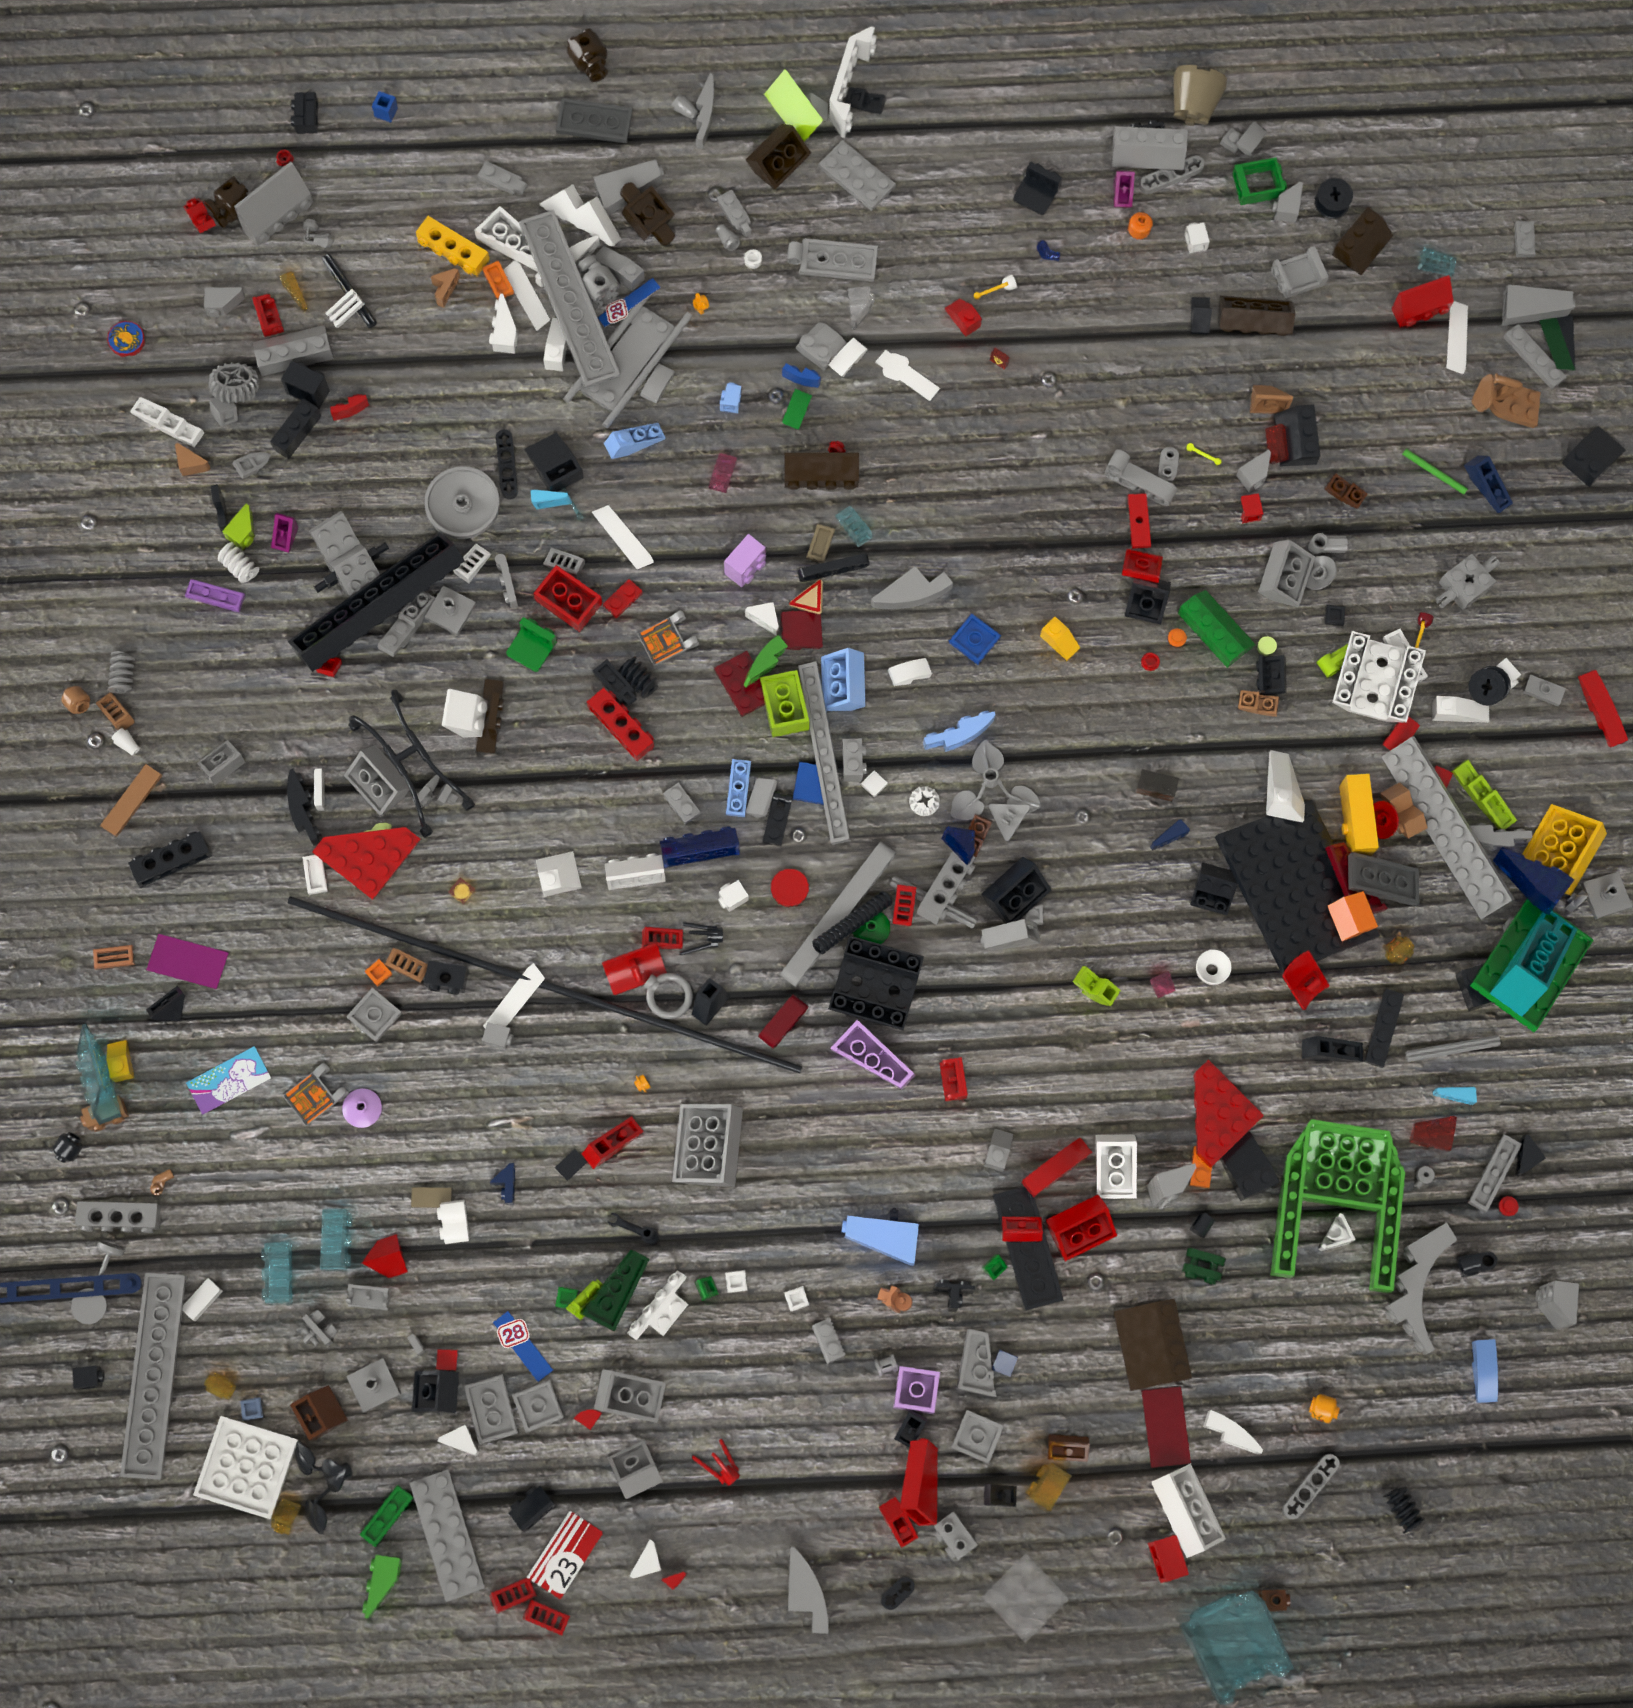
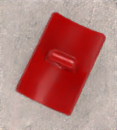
M657 943L602 963L613 995H618L644 985L652 974L657 977L667 973Z
M1309 950L1296 957L1282 975L1302 1010H1306L1315 996L1330 986Z

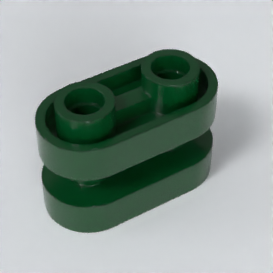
M1187 1248L1186 1257L1190 1258L1191 1261L1190 1264H1183L1182 1272L1185 1273V1277L1195 1280L1199 1277L1204 1279L1205 1283L1211 1285L1221 1282L1222 1274L1217 1272L1218 1266H1225L1226 1258L1201 1250ZM1198 1262L1210 1264V1268L1199 1267Z

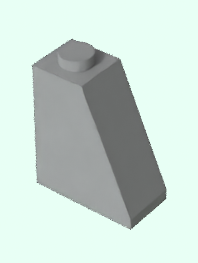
M1026 919L981 930L982 946L990 951L1040 943L1037 924Z

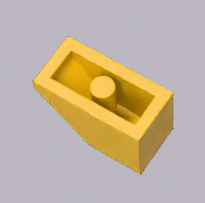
M1054 617L1042 628L1040 637L1066 661L1080 649L1070 630L1058 618Z
M127 1040L107 1044L106 1060L110 1079L116 1083L135 1078Z

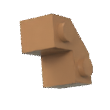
M1401 783L1380 793L1382 801L1391 803L1398 813L1399 824L1397 832L1399 834H1403L1409 839L1428 828L1424 813L1413 805L1410 790Z

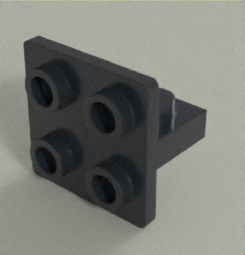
M939 1280L933 1287V1291L949 1292L948 1312L956 1313L958 1308L962 1306L963 1294L959 1293L973 1294L976 1286L971 1285V1282L959 1281L958 1284H951V1280Z

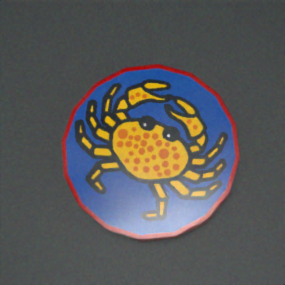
M122 321L110 329L107 341L110 349L115 354L121 357L134 356L144 347L145 335L138 324L132 321Z

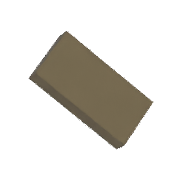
M817 524L806 559L825 563L835 533L834 528Z
M412 1187L411 1208H440L442 1202L452 1201V1188Z

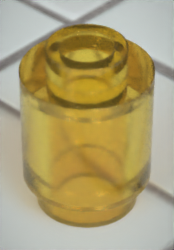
M216 1372L213 1375L210 1374L204 1383L207 1392L221 1399L229 1400L236 1389L233 1381Z

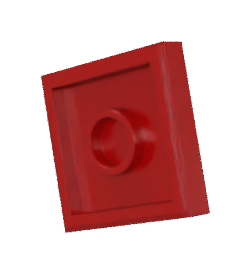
M1126 549L1122 575L1158 583L1163 557Z

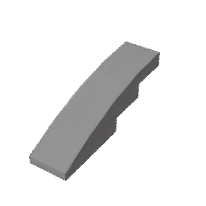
M711 73L696 102V108L699 111L696 119V129L699 130L696 137V147L701 149L704 148L713 118L714 81L713 74Z

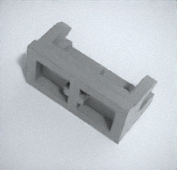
M348 1284L349 1296L346 1299L348 1306L388 1311L390 1289Z

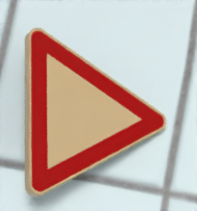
M819 579L790 601L789 606L821 614L823 581Z

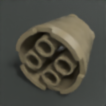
M1197 65L1177 67L1173 76V117L1185 121L1184 124L1188 126H1195V123L1208 125L1227 86V77L1214 69L1209 71L1197 69Z

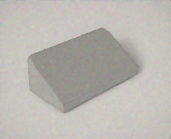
M756 779L746 808L747 814L756 818L767 815L777 785L776 780Z

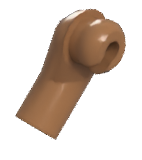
M171 1169L153 1177L150 1187L153 1195H161L165 1182L174 1178Z

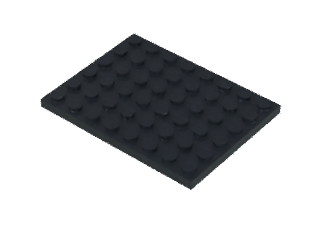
M1312 800L1304 803L1303 822L1267 816L1215 836L1282 975L1296 957L1308 950L1317 962L1380 936L1375 928L1343 942L1341 941L1328 905L1345 896L1325 849L1334 843Z

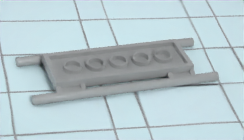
M650 296L645 298L629 311L628 316L623 319L607 340L608 346L611 349L623 331L631 324L611 351L620 377L585 388L581 377H579L563 400L570 403L580 390L583 395L611 412L602 424L605 428H609L693 317L691 313L686 312L675 327L645 308L643 305Z

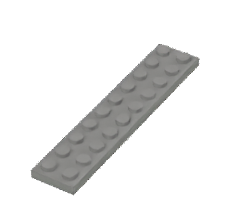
M554 210L519 221L585 388L620 377L619 370Z
M1413 736L1383 755L1382 759L1396 782L1401 783L1410 790L1413 805L1424 813L1428 827L1426 831L1480 919H1484L1515 900L1416 738Z
M145 1273L120 1477L162 1480L187 1277L185 1275Z

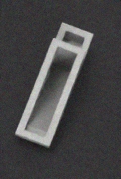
M915 566L871 599V606L878 609H905L919 606L951 591L953 582L943 572L929 583Z
M790 1547L788 1611L812 1612V1633H828V1615L822 1589L807 1561L795 1547Z

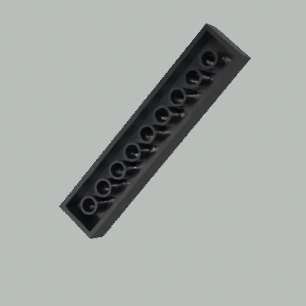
M439 532L297 634L288 643L299 659L313 672L321 668L329 659L336 657L340 651L351 646L358 638L368 634L376 625L383 623L391 614L397 613L402 606L412 602L420 593L427 591L431 585L442 580L449 572L457 569L465 560L455 544Z

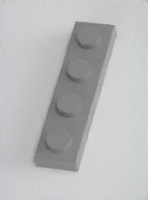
M1519 324L1505 333L1503 338L1551 390L1566 379L1567 376L1556 368L1555 363Z
M1505 1134L1502 1135L1468 1201L1470 1205L1485 1213L1488 1211L1522 1145L1520 1142Z

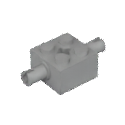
M1471 554L1444 574L1439 584L1446 592L1435 599L1437 604L1441 602L1439 606L1444 608L1449 602L1454 600L1464 610L1491 590L1496 581L1489 572L1500 565L1498 559L1494 562L1497 557L1492 555L1488 560L1480 564Z

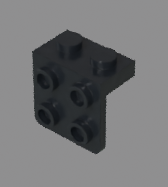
M1030 161L1026 176L1016 191L1013 200L1040 215H1044L1061 187L1062 177L1058 173L1051 172L1042 165Z

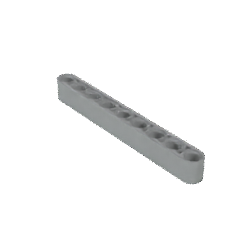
M883 842L876 846L780 974L782 978L795 987L799 985L821 956L814 949L812 941L832 926H835L836 923H839L840 920L850 913H853L894 859L897 852Z

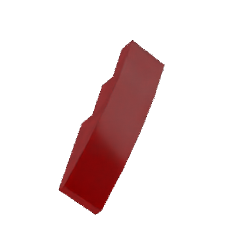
M1594 669L1578 676L1589 710L1594 713L1599 729L1603 730L1608 747H1614L1628 741L1615 705L1597 670Z

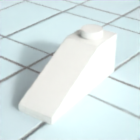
M552 318L546 341L544 366L546 370L563 371L567 342L558 319Z
M1436 696L1432 702V721L1489 723V706L1460 697Z

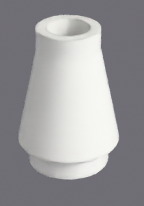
M121 728L111 738L115 745L128 752L131 756H134L140 750V747L136 744L128 730Z

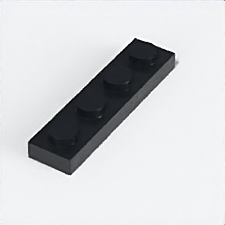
M1389 989L1384 990L1365 1056V1063L1380 1068L1384 1067L1404 994Z

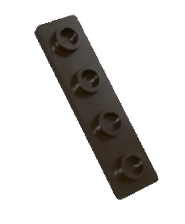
M486 679L484 683L483 698L488 703L482 737H477L476 751L480 753L494 754L496 750L498 729H501L502 725L500 711L504 709V699H502L504 682L501 680Z

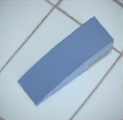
M1495 1339L1475 1340L1472 1342L1474 1358L1472 1367L1476 1402H1497L1498 1365Z

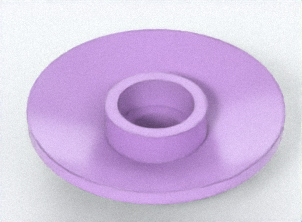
M357 1089L347 1095L343 1102L342 1111L349 1124L358 1128H365L373 1125L379 1119L382 1112V1104L378 1095L373 1091ZM359 1104L365 1105L363 1110H358Z

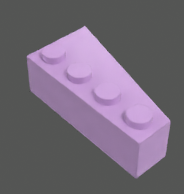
M858 1020L830 1048L835 1053L901 1090L915 1076L903 1062Z

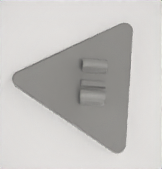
M989 804V809L1005 841H1010L1030 810L1029 805Z

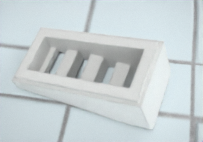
M475 544L463 557L465 561L457 569L453 570L454 574L470 583L489 559L491 553ZM479 551L484 556L481 558L480 556L475 554V552ZM473 556L479 560L478 563L472 560L471 557ZM470 562L474 567H470L467 563ZM464 567L469 570L468 573L463 570Z

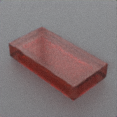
M1281 423L1266 428L1267 448L1271 452L1269 463L1273 465L1288 460L1285 425Z

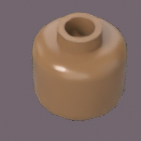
M79 686L67 688L61 699L63 705L73 714L86 712L91 700L89 695Z

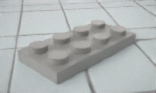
M843 140L818 164V167L871 211L896 187L892 180Z

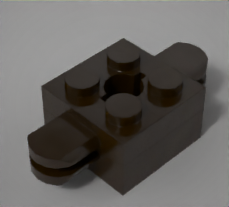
M626 183L620 192L621 197L628 204L621 212L623 217L643 241L653 235L662 246L669 245L673 241L675 233L667 223L675 215L674 212L652 186L641 193L634 183Z

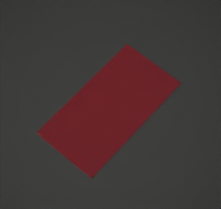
M1181 1386L1141 1390L1151 1468L1191 1464Z

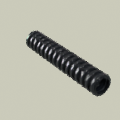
M881 891L867 901L866 904H863L857 910H854L853 913L840 920L839 923H836L835 926L819 935L817 939L812 941L814 949L818 953L824 954L844 938H847L848 935H851L852 932L865 925L866 922H869L870 919H873L883 910L890 907L892 899L889 894Z

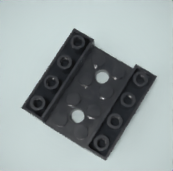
M849 936L828 1010L903 1031L924 956ZM854 977H860L863 983L860 986H854L851 980ZM896 987L899 989L900 994L893 997L889 994V989Z

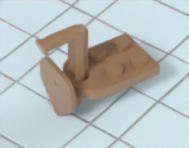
M1497 373L1495 375L1488 374L1482 378L1472 398V404L1478 412H1483L1490 408L1492 413L1501 419L1535 428L1538 426L1541 392L1523 387L1519 380L1498 375Z

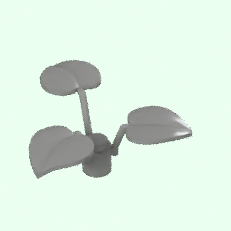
M984 740L977 747L972 759L974 770L979 774H983L984 783H982L979 795L976 797L971 791L959 792L952 801L950 814L953 818L962 821L972 820L975 813L981 815L984 810V804L979 799L982 797L985 787L994 788L997 785L1009 797L1007 804L1029 805L1030 810L1027 814L1039 809L1041 805L1037 795L1025 786H1015L1011 794L1008 793L1002 781L999 780L998 771L1004 764V757L996 747L987 740Z

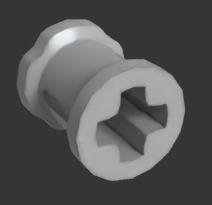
M893 1354L881 1360H874L879 1377L893 1370L895 1372L898 1371Z

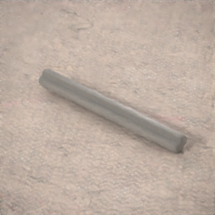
M894 876L890 882V886L896 889L897 884L914 886L897 876ZM917 887L915 899L922 902L927 892ZM901 891L909 896L912 895V892ZM935 899L937 903H943L940 899ZM950 904L948 905L947 910L949 911L947 916L970 928L975 927L977 918Z
M1498 1035L1409 1050L1405 1052L1406 1060L1411 1062L1496 1047L1501 1044V1040Z

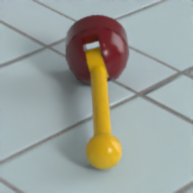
M1419 613L1417 622L1421 628L1415 648L1419 647L1424 628L1429 627L1433 622L1434 616L1431 614Z

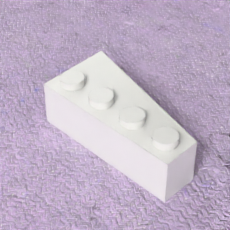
M499 206L474 230L476 240L538 272L519 222Z

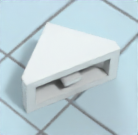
M773 602L746 608L745 617L774 635H778L779 626Z
M466 1425L438 1438V1442L478 1456V1449Z
M649 1540L631 1572V1578L662 1571L655 1543L652 1540Z

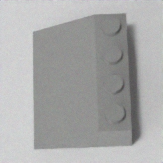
M289 162L234 207L244 233L259 246L267 242L275 232L281 231L289 221L295 220L299 213L307 210L313 203V199L294 164Z
M680 1104L672 1182L735 1187L742 1108L732 1104Z

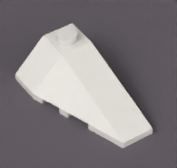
M1270 750L1266 815L1303 822L1305 804L1289 754Z

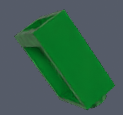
M1277 157L1234 166L1232 176L1240 205L1278 199L1279 195L1285 192L1287 185L1286 181L1282 179V166L1278 164ZM1270 171L1275 189L1250 193L1245 175Z

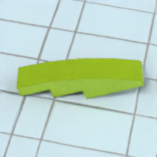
M1465 760L1451 771L1471 799L1499 830H1506L1517 821L1498 792L1492 790L1483 775H1478L1469 760Z

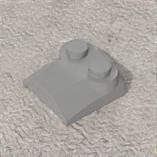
M819 322L808 334L801 337L796 350L824 371L847 343L840 334L827 324Z

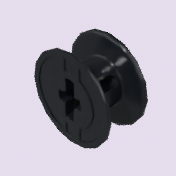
M1340 178L1325 180L1321 183L1315 196L1314 205L1316 210L1326 218L1336 219L1342 217L1347 213L1353 200V190L1346 181Z
M1487 666L1476 671L1469 681L1470 695L1481 705L1491 706L1502 701L1508 696L1511 689V681L1508 674L1497 666Z

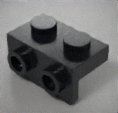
M1263 654L1259 655V661L1256 662V668L1259 672V679H1257L1258 690L1264 695L1287 693L1286 657L1284 655L1264 657Z

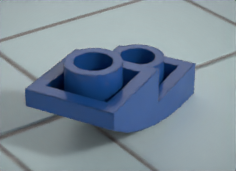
M787 363L782 368V376L794 383L818 388L820 386L821 377L814 370L805 368L801 373L796 366H790Z

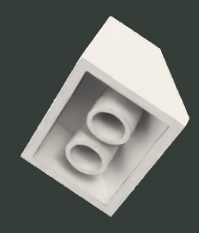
M656 853L648 854L645 858L633 856L625 861L613 859L605 863L608 890L666 882L662 855Z

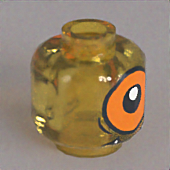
M1397 936L1386 944L1385 957L1390 963L1395 962L1401 965L1413 956L1414 945L1409 938Z

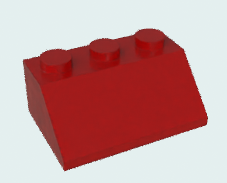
M1448 275L1400 292L1391 308L1399 326L1409 327L1417 321H1426L1434 315H1443L1449 312L1454 302L1450 276Z
M1098 1194L1046 1219L1049 1232L1064 1261L1072 1259L1117 1236L1108 1206Z

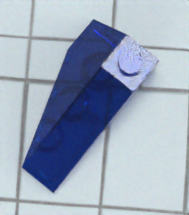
M1504 847L1499 850L1493 860L1525 897L1547 915L1558 905L1575 880L1559 868L1554 866L1549 868L1541 865V861L1528 860L1524 855Z

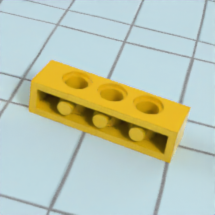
M430 216L426 217L416 231L417 241L423 247L428 246L435 254L446 257L451 264L461 266L470 275L474 274L478 277L482 268L490 260L488 251ZM435 237H440L438 240H433ZM450 246H455L453 249H448ZM465 255H470L469 258H463Z

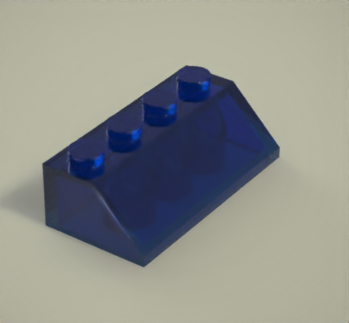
M729 826L720 828V831L712 832V830H705L698 835L688 833L682 835L681 838L667 837L660 841L664 868L740 855L736 828Z

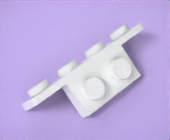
M676 1271L668 1278L666 1285L656 1293L650 1305L643 1309L642 1315L638 1320L631 1324L630 1330L627 1332L628 1335L637 1340L649 1325L662 1336L665 1335L688 1306L684 1300L675 1294L687 1278L683 1273Z

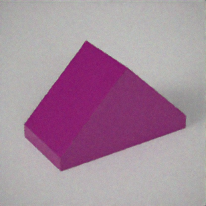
M1116 171L1114 179V207H1132L1135 171Z
M279 513L275 514L271 548L290 552L299 528L295 518Z

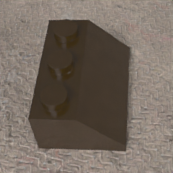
M781 124L746 161L758 177L773 189H777L811 152L793 125Z
M1367 207L1337 243L1332 255L1359 275H1362L1392 239L1393 234L1383 217Z

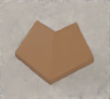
M1253 385L1250 413H1279L1289 409L1293 396L1273 386Z

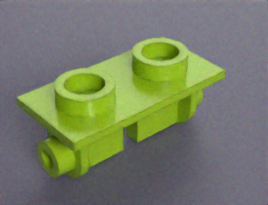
M599 1280L592 1281L566 1307V1310L582 1320L585 1316L579 1313L599 1290L602 1283Z

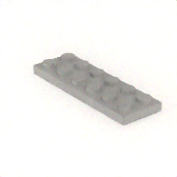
M449 1469L411 1482L410 1487L445 1602L485 1589Z

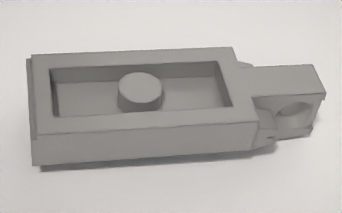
M733 190L716 197L717 203L733 229H736V231L740 229L745 238L750 236L751 228L749 224H751V221Z

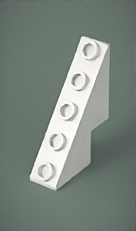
M573 184L540 203L546 211L554 210L555 214L562 220L569 221L575 227L590 233L591 236L597 235L599 239L609 246H615L617 242L622 240L598 197L583 203Z

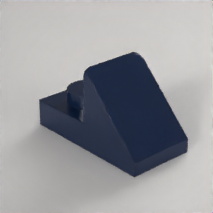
M509 1163L489 1182L491 1185H505V1188L501 1190V1200H505L506 1205H514L516 1167L514 1163Z

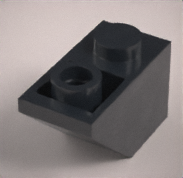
M708 978L697 992L692 1016L707 1026L729 999V993L715 981Z

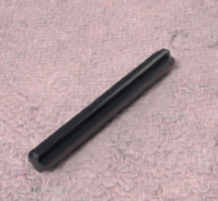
M330 254L323 256V263L345 295L351 289L355 290ZM364 304L357 312L368 328L376 326L377 322Z

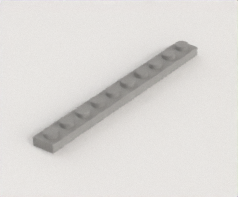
M815 661L798 665L809 717L810 733L830 841L832 845L851 841L818 663Z

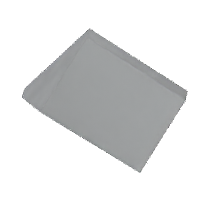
M228 740L197 762L214 785H217L246 763L239 751Z

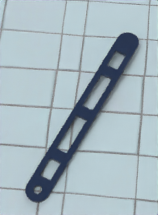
M135 1273L2 1282L0 1283V1288L7 1287V1297L0 1298V1303L130 1294L140 1290L142 1280ZM120 1279V1289L104 1290V1280ZM94 1281V1291L61 1293V1283ZM50 1284V1294L17 1295L18 1286Z

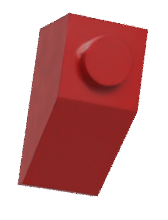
M959 298L945 307V311L965 337L981 327L982 317L972 304Z
M896 1497L878 1507L901 1548L919 1538L908 1516L899 1509L900 1503Z

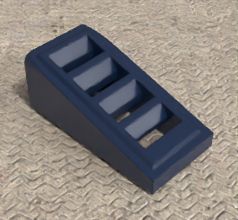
M1179 819L1152 842L1151 850H1156L1186 836L1190 832L1189 827Z

